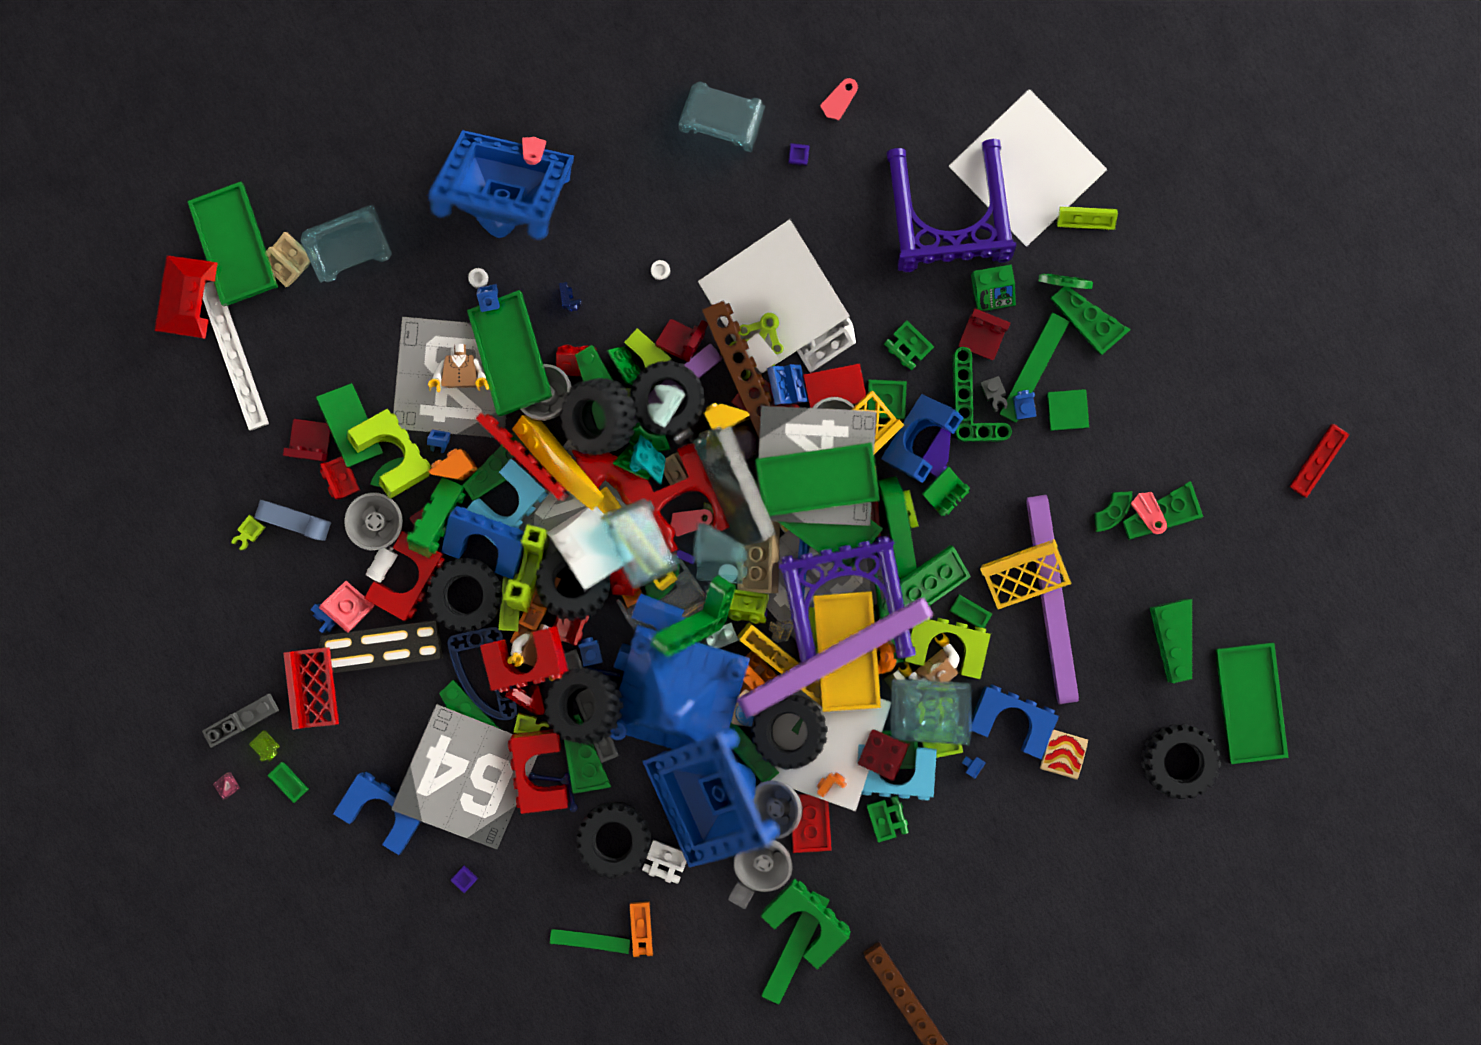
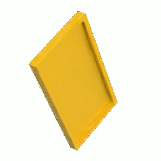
M872 591L814 595L818 654L874 623ZM876 648L820 678L823 712L881 708Z

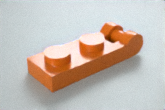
M630 903L633 957L646 954L647 956H653L650 903ZM639 942H646V947H639Z

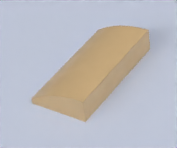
M739 516L737 590L778 593L779 522L768 521L771 532L767 533L764 531L761 522L756 520V516ZM748 520L754 521L759 532L758 536H754L751 533Z

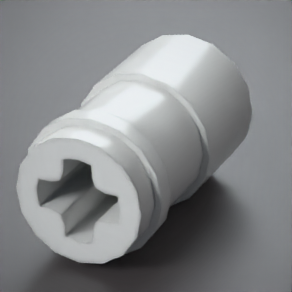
M389 546V548L386 547L378 550L374 561L367 569L366 575L380 583L384 580L388 569L393 565L398 556L397 553L392 551L393 547Z

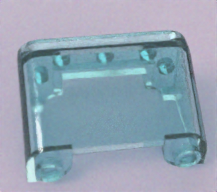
M697 82L692 84L678 123L679 131L689 133V130L693 129V132L696 134L700 132L734 142V145H738L739 142L741 146H744L743 150L752 152L765 111V105L762 104L760 99L752 98L750 100L710 88L703 82Z
M373 205L304 231L301 236V243L320 283L323 281L328 283L335 280L339 271L373 258L383 262L392 255Z
M646 498L600 516L633 588L636 589L678 570L677 564L680 563L676 553L672 554L653 517L652 512L655 511L651 500L647 501Z
M698 523L694 561H697L698 567L696 580L712 581L716 576L720 575L730 583L742 584L743 578H747V566H744V561L747 560V550L744 549V545L706 523Z

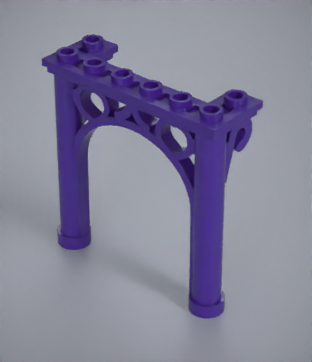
M988 139L981 144L989 194V208L983 218L976 224L957 231H943L932 228L917 217L912 207L906 151L903 148H895L887 152L901 251L898 271H914V269H917L918 262L926 264L933 263L935 260L949 262L956 258L968 260L976 256L988 258L993 255L992 260L999 263L1012 260L1016 249V242L1013 241L1011 235L1000 155L1001 141L999 139ZM992 213L995 228L992 225L986 223L989 220ZM913 223L921 229L916 236H914ZM982 228L991 233V238L979 240L976 238L975 233ZM925 234H929L935 238L936 242L933 245L926 246L922 245L919 239ZM971 234L970 238L973 243L961 244V242L965 239H968V235ZM940 238H943V241L950 243L951 246L938 247L940 244Z
M887 536L876 537V541H873L872 544H870V541L860 542L858 547L851 548L850 545L839 547V550L834 552L831 549L820 551L819 555L813 556L812 553L802 554L800 559L793 558L792 555L781 557V561H778V566L781 568L801 663L816 655L808 607L815 591L825 582L845 575L861 576L873 581L881 588L885 595L889 614L904 607L893 552L894 540ZM878 552V556H879V557H877L876 555H874V554H872V553ZM858 556L854 562L856 570H852V566H846L842 563L841 559ZM873 558L875 560V567L870 572H864L859 568V562L862 559ZM834 561L833 567L827 571L828 575L824 576L823 569L817 564ZM880 566L884 584L873 576ZM816 569L820 572V578L815 584L804 580L803 575L807 570ZM800 583L811 588L806 595L805 601ZM909 629L894 637L897 658L916 655L915 646H912Z

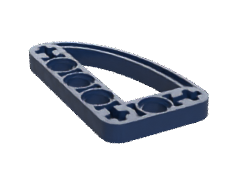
M490 627L452 635L448 639L450 657L457 677L470 699L479 709L493 718L499 720L515 718L518 714L517 703L514 701L509 702L510 708H514V712L509 716L508 713L504 712L507 709V704H502V701H507L509 698L503 697L498 689H496L499 710L488 705L478 695L467 677L459 655V651L478 648L480 645L494 642V639L489 637V634H492V630H495V633H499V637L496 638L497 641L503 640V631L498 630V627ZM473 634H478L481 637V641L477 645L471 643L470 638ZM464 635H467L466 641L469 647H466V643L460 644L459 648L452 645L455 637H457V640H464Z

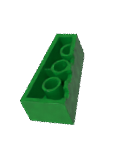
M442 477L430 500L432 503H427L423 509L422 520L417 519L414 524L413 534L409 533L407 536L408 549L427 558H430L432 553L436 554L440 545L438 541L441 537L444 538L449 515L458 504H462L465 498L464 486Z
M1182 599L1150 607L1168 682L1177 683L1192 679V599Z

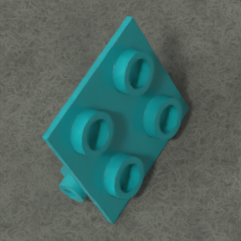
M639 435L638 443L634 445L630 468L634 472L644 468L661 484L666 459L662 453L652 446L649 440Z

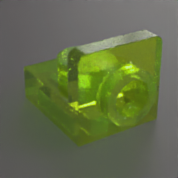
M265 730L249 743L261 757L260 760L262 762L267 759L271 761L278 754L276 751L280 748Z

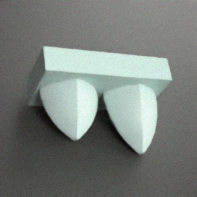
M661 385L656 386L655 391L663 403L648 405V411L653 421L665 427L685 394L674 386Z
M729 623L716 633L698 641V643L719 649L738 641L732 623Z

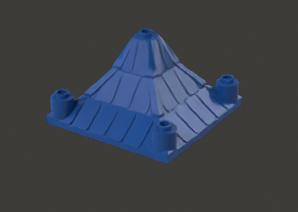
M462 130L429 194L431 211L439 217H444L450 214L451 204L457 205L458 208L477 217L478 222L491 235L497 238L506 237L515 226L528 223V234L535 239H541L547 235L548 219L563 184L570 180L574 156L544 149L541 161L536 165H529L523 159L521 143Z
M637 625L619 689L622 698L619 700L623 702V709H620L622 717L621 720L618 719L616 722L618 724L616 730L612 729L610 731L612 733L610 737L614 740H621L627 735L667 748L676 749L716 735L729 728L750 658L697 642L667 657L651 646L653 637L660 631Z
M730 728L674 750L663 751L643 761L689 868L765 847L771 844V841L779 835L778 826L773 821L766 820L761 823L753 802L756 792L755 774L750 768L736 763L733 759L730 749L737 746L738 736Z

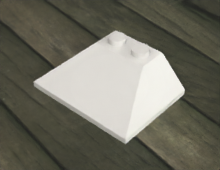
M848 317L797 350L810 373L856 343L853 323Z
M586 507L547 532L549 538L566 559L585 590L635 559L598 507L593 511Z

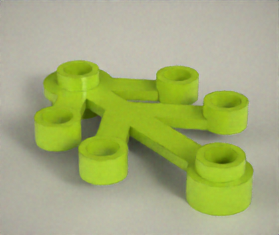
M765 313L759 322L740 325L741 329L745 326L748 330L746 334L740 331L739 334L742 336H747L751 331L761 329L759 335L765 341L769 333L772 342L771 349L775 354L783 352L784 347L779 342L776 332L779 326V319L774 313ZM768 319L773 320V324L771 326L767 325ZM776 345L781 347L779 352H776L774 349ZM745 370L746 375L744 377L741 376L744 381L750 377L751 372L749 370Z

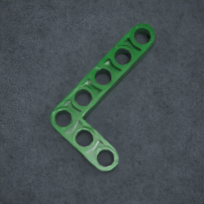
M967 347L958 348L953 354V409L958 413L960 409H965L968 412V417L961 421L954 432L956 440L959 442H1001L1007 440L1012 434V429L1007 423H973L972 353ZM958 352H964L967 355V360L960 361L957 356ZM959 371L967 373L966 380L959 379ZM959 390L967 392V399L963 400L958 396ZM981 427L987 430L985 438L980 437L978 434V430ZM999 427H1003L1006 430L1005 437L998 435L997 430ZM960 428L968 430L967 438H962L959 435Z
M893 476L879 479L877 484L886 510L890 538L895 543L893 545V552L899 580L917 569L904 493L897 477Z
M720 575L716 576L709 586L703 610L658 632L653 637L651 646L669 657L721 630L727 620L736 588L735 585Z

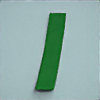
M555 929L551 930L550 944L629 954V939Z

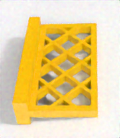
M870 391L851 409L876 411L874 454L904 426L900 420L894 417L874 391ZM871 397L876 402L875 410H867V401ZM879 413H885L889 418L884 425L879 424Z
M1055 539L983 564L980 568L998 609L1071 584L1058 552ZM1053 553L1057 560L1054 567L1044 563L1045 557ZM1034 561L1040 564L1036 573L1025 569L1028 562ZM1042 565L1052 569L1049 579L1038 575ZM1015 567L1022 571L1018 580L1008 576L1011 568ZM1054 571L1061 573L1065 581L1060 583L1052 581L1051 578ZM1023 572L1034 576L1031 585L1020 581ZM998 574L1004 577L1001 585L998 586L992 583L990 576ZM1036 577L1047 582L1045 588L1039 590L1033 587ZM1006 578L1016 582L1013 592L1002 587ZM1018 584L1029 588L1026 595L1021 596L1014 593ZM1000 590L1011 595L1007 602L1000 603L998 598Z

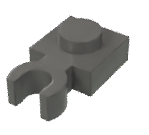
M997 376L981 382L987 402L993 400V410L998 412L997 404L999 403L1003 404L1006 409L1007 401L1003 398L1006 392L1000 377Z

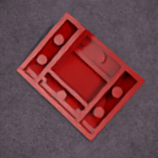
M167 255L155 331L206 338L208 319L199 317L205 280L215 282L217 262Z

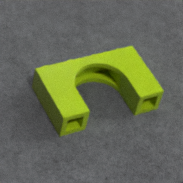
M638 328L624 342L627 347L643 360L645 368L656 362L672 361V358L656 347L655 343ZM628 388L626 391L629 393L628 397L630 398L631 388Z
M386 409L348 430L347 439L357 453L378 442H391L401 449L404 455L403 462L398 467L380 476L379 485L388 498L391 499L429 477L431 466L426 459L420 456V450L417 445L411 443L407 431L404 428L401 429L394 413L391 414Z
M527 524L521 542L524 547L521 568L516 581L509 580L504 600L509 608L528 613L536 588V572L540 568L539 564L542 559H545L550 538L546 529Z
M928 618L910 629L912 646H915L916 655L904 658L905 662L924 666L930 641L940 633L950 632L960 638L964 647L959 674L977 679L981 678L991 635L986 633V629L976 626L975 630L967 629V624L956 622V626L948 624L949 620L938 618L937 621Z

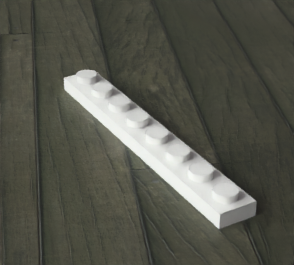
M214 282L206 283L203 301L248 429L254 430L268 425L265 411L228 306L224 307L221 305Z

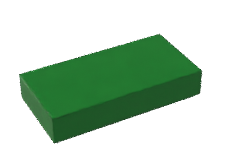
M958 594L949 610L980 628H985L992 616V613Z
M281 762L267 775L293 803L298 801L309 790L284 762Z

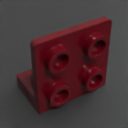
M974 309L958 347H967L974 354L994 360L1003 336L1010 326V322Z
M670 319L656 341L655 346L689 363L705 336L708 322L702 320L699 326L695 325L691 329Z
M294 419L289 448H284L283 456L327 462L331 434L327 423Z
M872 729L859 758L858 765L888 779L895 780L910 744Z

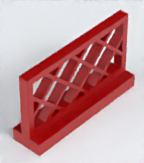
M330 647L285 652L284 661L292 729L339 724ZM320 652H324L325 660L322 664L316 659ZM302 654H305L310 659L306 666L303 664ZM313 662L319 667L316 674L309 669ZM322 671L327 676L325 683L318 678ZM306 673L312 678L308 685L305 683L304 678ZM315 681L321 686L318 693L311 688ZM324 690L329 694L327 702L320 697ZM308 692L314 697L311 704L307 702ZM317 701L324 706L320 713L314 708ZM326 710L331 713L332 721H328L323 717ZM310 711L317 716L313 723L309 721Z

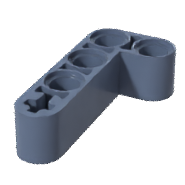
M264 500L259 501L254 516L258 520L323 541L326 540L331 522Z

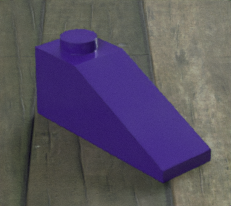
M940 428L922 459L933 466L929 474L934 478H937L947 468L946 464L949 458L951 433Z

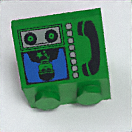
M1012 264L973 271L971 279L978 310L987 311L1016 305Z

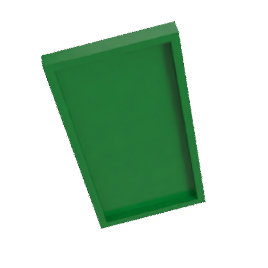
M242 182L187 201L207 261L218 263L214 284L222 306H228L278 287Z
M520 290L498 298L499 309L481 312L480 306H476L467 310L495 410L499 417L552 398L525 301Z
M872 442L756 459L764 517L880 501Z
M871 519L870 526L777 521L819 554L820 551L831 549L832 552L838 551L839 547L850 545L851 548L858 547V543L870 541V544H872L883 530ZM858 556L841 560L844 565L852 566L853 568Z
M1264 643L1215 649L1229 764L1288 758L1275 644Z

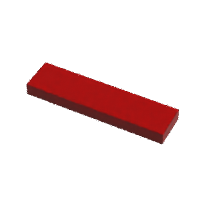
M1331 424L1289 487L1304 498H1307L1350 434L1335 424Z

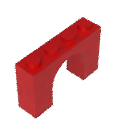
M405 531L401 532L393 548L410 557L417 564L419 569L417 584L406 593H398L376 581L372 583L364 599L401 620L408 621L409 618L412 619L416 614L417 609L415 607L417 603L422 602L425 598V589L428 585H431L430 580L432 576H435L434 573L437 568L443 566L445 554L437 550L436 554L432 553L431 557L427 558L408 549L407 536L409 533Z
M557 626L532 632L537 650V663L529 673L522 672L512 663H508L510 656L505 639L480 645L491 691L498 689L500 693L511 690L510 686L516 685V688L528 686L527 682L533 681L534 684L545 681V677L551 676V680L561 678L562 673L568 671Z
M553 729L512 734L511 740H508L509 752L513 753L511 769L512 771L515 770L516 778H513L514 789H518L516 805L517 808H520L521 814L567 808L569 802L566 784L549 787L537 786L529 780L525 771L526 762L531 757L538 754L560 751L559 735Z

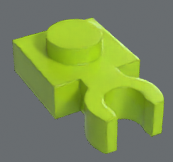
M249 515L237 529L241 533L240 536L234 537L231 543L236 544L238 540H241L242 546L239 549L245 550L248 546V540L254 542L266 526L252 515Z
M518 713L514 733L541 731V727H549V723L546 721L537 723V717Z

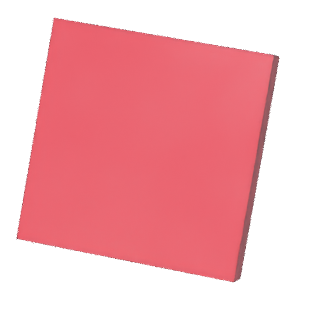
M345 581L319 608L349 633L375 605L364 599V595Z

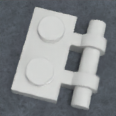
M653 840L646 859L654 862L652 866L644 864L642 871L649 873L652 877H661L668 883L674 882L678 884L680 876L675 875L674 872L675 870L683 872L687 861L682 850ZM662 864L670 867L669 871L659 869L658 865Z

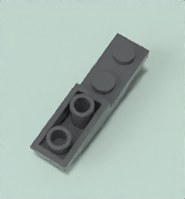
M267 694L204 729L202 732L212 748L266 719L268 716L279 711L271 694Z

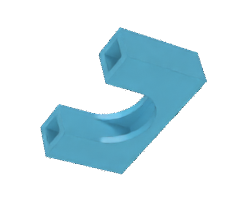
M514 457L509 460L499 473L518 492L519 506L512 516L498 515L480 498L474 500L467 510L484 515L492 520L500 521L513 528H519L523 524L521 520L525 515L527 517L530 516L536 509L534 505L538 501L541 503L548 496L546 493L548 489Z
M859 744L858 761L865 745ZM917 747L915 773L909 781L902 784L889 783L880 774L869 770L861 795H871L872 792L879 793V796L883 797L899 794V798H910V795L918 796L920 800H929L930 797L934 796L937 749Z

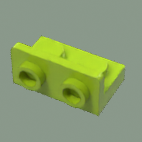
M735 590L728 613L729 618L735 621H750L755 624L765 623V611L769 595Z

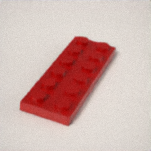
M480 413L475 418L558 500L565 501L569 497L566 493L567 489L558 481L555 482L552 479L553 476L545 468L539 466L540 462L533 455H527L525 453L527 449L520 442L513 441L511 439L513 435L507 429L500 428L498 426L499 421L488 413L486 415Z

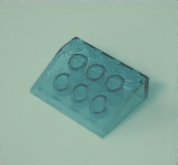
M903 679L892 680L891 735L893 738L905 741L970 744L972 733L971 684Z

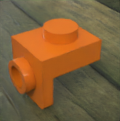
M837 772L835 774L830 773L826 779L822 778L818 783L817 788L819 790L817 794L825 797L834 782L845 788L847 785L844 782L845 778Z

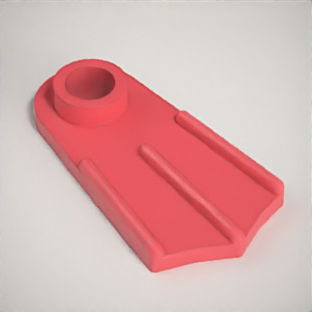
M847 78L843 80L820 105L827 118L840 120L857 92L858 85L854 79ZM847 85H852L853 88L852 90L848 91L845 89V87Z
M536 137L522 138L523 159L527 164L536 165L541 161L546 141Z
M1138 493L1131 502L1132 507L1152 533L1162 534L1167 528V523L1153 493ZM1155 522L1161 523V528H1156Z
M707 509L672 513L670 525L674 527L675 534L679 537L710 526L713 522V514ZM704 515L708 516V520L706 522H704L703 520Z

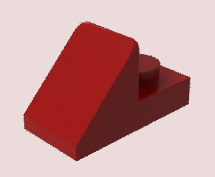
M538 685L531 686L528 693L521 688H513L508 690L505 695L535 715H543L545 712Z

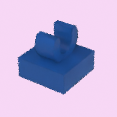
M431 430L427 438V445H431V451L434 452L435 447L438 446L441 447V453H444L450 441L451 432Z
M966 756L962 761L963 764L969 767L966 773L973 778L977 777L986 762L978 757L973 761Z

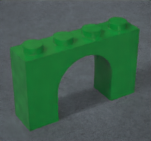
M793 879L763 909L761 917L776 929L794 912L805 911L814 915L821 925V934L806 948L803 957L818 969L849 939L851 931L845 922H840L835 917V913L830 908L826 909L821 904V900L816 895H811L801 881L798 882L796 879Z

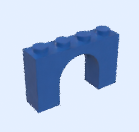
M921 394L909 415L905 418L904 426L895 434L894 439L885 450L881 459L889 466L923 483L933 466L924 459L914 455L913 442L920 431L929 426H938L954 434L964 417L956 410Z
M456 506L448 518L441 552L459 559L467 548L469 535L481 534L487 536L495 543L499 553L495 573L513 579L520 569L524 552L521 542L525 532L519 528H513L500 521L487 518L484 515L471 512L466 508Z
M640 594L631 617L654 626L658 631H662L685 619V617H682L683 609ZM622 643L614 668L625 671L631 646Z
M992 684L990 688L984 686L968 729L988 737L996 716L1002 710L1010 707L1019 708L1024 711L1029 720V730L1021 751L1042 759L1059 717L1054 714L1055 710L1045 706L1043 709L1036 707V702L1028 699L1023 702L1018 700L1019 695L1008 692L1007 695L1001 693L1002 688Z
M360 773L333 814L351 824L368 800L382 799L393 807L398 793L396 794L391 791L389 785L383 782L380 784L375 781V777L370 773ZM394 811V827L382 845L399 855L403 852L421 821Z

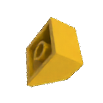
M716 403L707 407V412L704 413L715 435H719L725 430L749 419V414L746 411L723 404L717 406Z

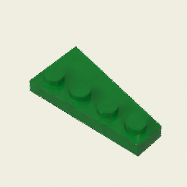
M1064 286L1050 298L1100 355H1103L1131 330L1123 326L1112 316L1104 313L1096 305L1088 302L1086 298L1070 287Z
M593 345L575 355L583 382L597 378L613 380ZM594 401L592 405L593 416L597 428L602 430L605 428V414L601 406Z
M513 431L511 439L520 442L527 449L525 453L532 456L533 454ZM502 444L463 484L472 501L481 498L507 481L499 472L514 456Z
M1191 481L1157 501L1167 523L1166 529L1203 518ZM1137 513L1123 521L1128 540L1152 533ZM1155 522V527L1161 528V523Z
M455 680L451 681L439 693L448 709L499 728L486 713L474 704L465 690Z
M580 714L573 715L578 724L584 723ZM564 740L573 794L611 787L594 745Z

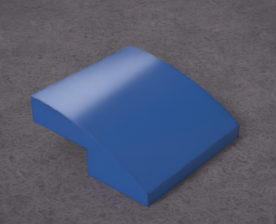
M790 364L784 367L771 366L767 368L775 405H793L809 402L801 365Z

